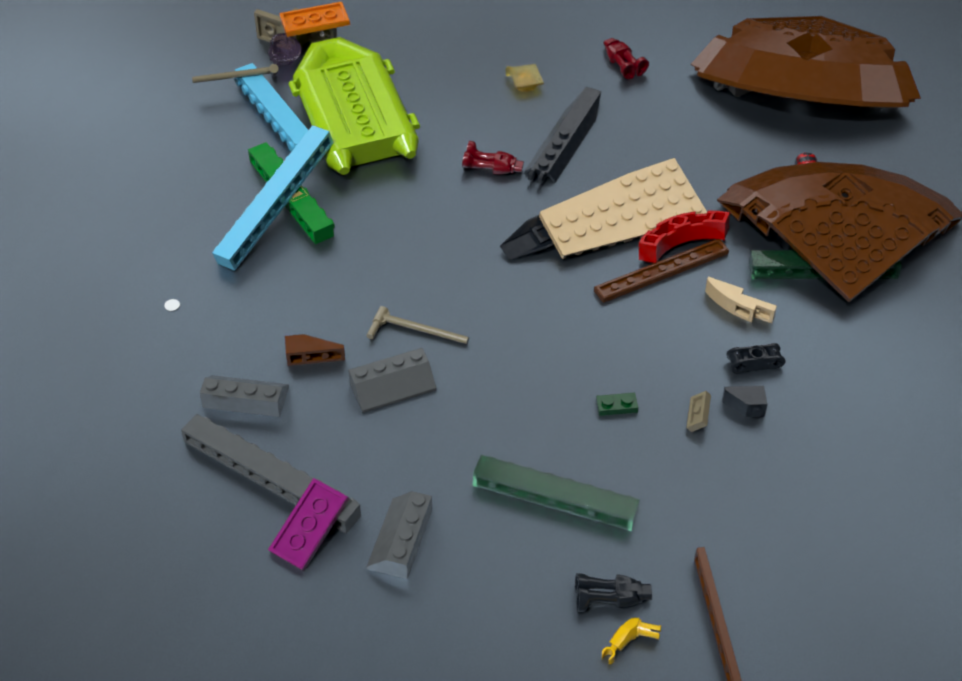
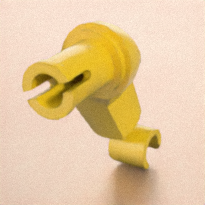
M637 617L629 619L612 636L609 641L611 647H605L602 650V660L606 655H611L608 664L614 663L615 651H622L631 640L636 639L639 635L659 640L660 633L657 632H661V625L644 623Z

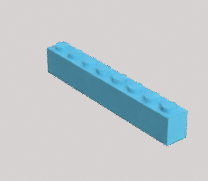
M253 63L235 69V71L256 69ZM262 74L234 78L236 85L242 88L244 95H247L250 102L256 105L258 112L264 115L266 122L272 125L274 132L280 135L281 140L286 142L289 150L292 152L308 131L305 125Z

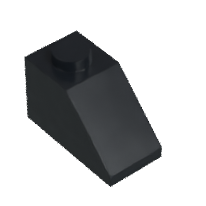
M764 386L724 387L723 403L744 417L765 416L768 403Z

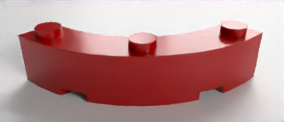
M710 210L705 214H696V211L679 214L656 224L655 229L652 231L648 230L639 242V260L657 263L666 251L687 241L698 239L725 240L729 231L730 212Z

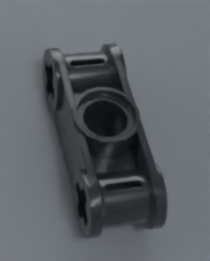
M777 343L734 347L726 353L728 360L731 361V369L734 373L777 369L786 362L780 353L781 348Z

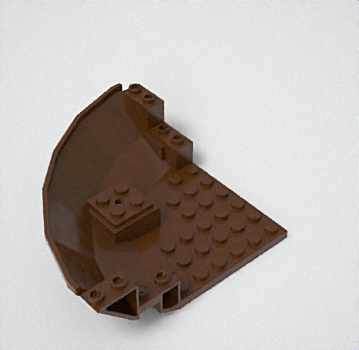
M824 16L746 18L733 26L730 38L721 35L715 36L691 63V66L695 67L694 70L698 71L697 76L736 88L787 98L868 107H909L910 102H915V99H921L909 65L906 61H893L895 48L886 37Z
M812 162L775 167L733 184L727 189L726 193L717 199L739 222L747 216L766 236L773 231L777 232L848 302H851L919 244L923 247L939 233L944 235L962 220V212L947 197L907 176L862 164ZM846 193L848 197L845 198L842 196V194Z

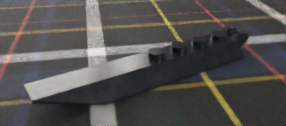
M585 87L568 106L525 169L524 173L529 172L528 180L532 181L536 175H539L538 183L540 184L548 177L554 183L557 182L596 121L601 91Z
M539 215L525 221L500 247L507 258L512 260L551 247L554 243Z

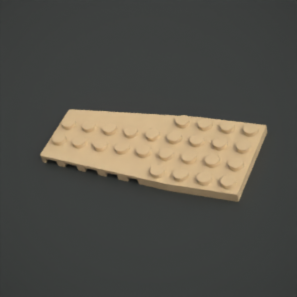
M672 158L628 173L540 211L539 218L561 258L565 259L568 255H580L583 251L591 249L595 251L599 247L606 245L611 247L618 242H630L633 238L637 237L641 239L648 230L652 231L656 228V224L670 217L696 211V214H705L707 211L676 159Z

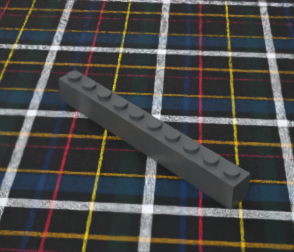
M196 414L181 429L185 443L294 505H297L313 479L306 472L297 470L290 463L279 460L272 453L261 450L256 444L245 441L238 434L234 435L224 426L216 425L207 417ZM349 499L333 524V527L346 534L361 517L360 504L355 499Z

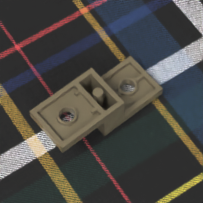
M259 9L254 12L258 39L297 52L307 41L313 43L337 37V28L287 37L280 16Z

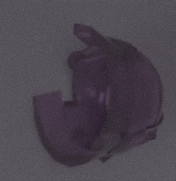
M285 33L276 34L272 37L268 55L274 64L280 66L291 65V63L299 58L301 45L295 37H287Z

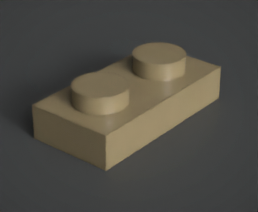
M707 391L690 398L686 428L691 432L708 424L711 394Z

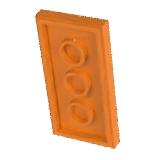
M342 2L279 13L287 37L350 25L349 17Z

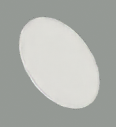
M171 299L165 303L164 307L169 311H174L179 308L180 303L178 300Z

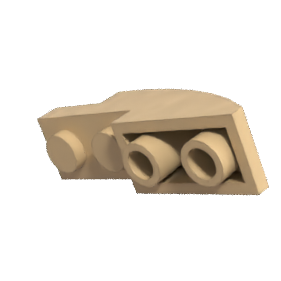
M711 277L707 278L705 292L719 306L749 322H752L753 318L769 323L773 322L777 309L776 305L744 295V289Z

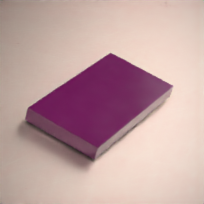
M313 478L268 550L300 570L305 571L349 501V497Z

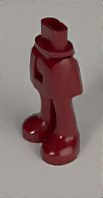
M614 38L603 42L609 61L612 64L617 62L621 68L622 76L626 79L634 78L635 74L641 76L648 69L649 61L644 57L636 60L632 55L631 48L624 42Z
M474 141L468 142L467 151H465L462 161V168L491 169L493 174L514 173V171L521 173L524 166V161H519L517 157L506 152L485 153L478 151Z

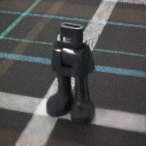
M576 573L577 612H585L589 605L595 602L613 603L617 607H628L642 603L643 600H652L651 584H642L641 581H636V579L617 574L614 580L589 577L583 573ZM589 589H608L613 590V592L594 591Z

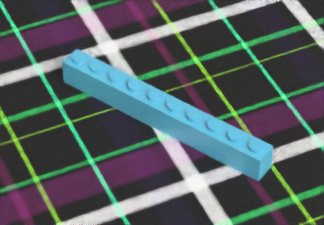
M312 125L305 133L301 141L295 146L289 156L286 157L285 161L265 184L260 193L256 195L234 226L226 233L223 240L215 247L212 254L217 264L234 271L237 269L332 146L333 140L330 131Z

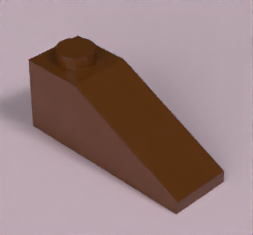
M305 334L285 336L288 366L345 360L344 345Z

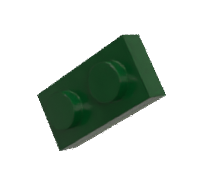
M635 392L596 396L599 416L638 413L639 407Z

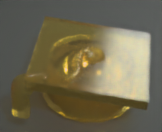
M536 64L516 67L507 66L505 69L506 76L511 75L515 88L520 91H531L538 85H544Z

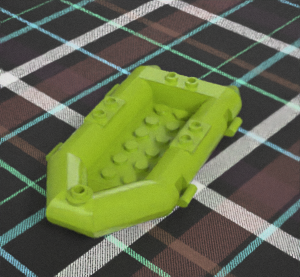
M342 37L311 43L293 75V81L288 83L293 96L297 97L300 95L311 125L330 131L333 144L324 155L327 165L336 172L345 175L349 173L351 166L397 155H403L408 159L414 158L419 143L415 129H419L420 124L414 113L407 114L390 77V75L395 73L389 59L383 60L379 53Z

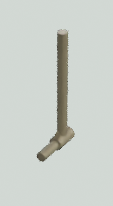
M271 64L270 67L193 76L192 80L193 83L269 73L275 76L278 73V66Z
M384 306L379 307L366 335L367 338L373 339L378 328L388 322L468 344L469 337L391 316L389 310Z

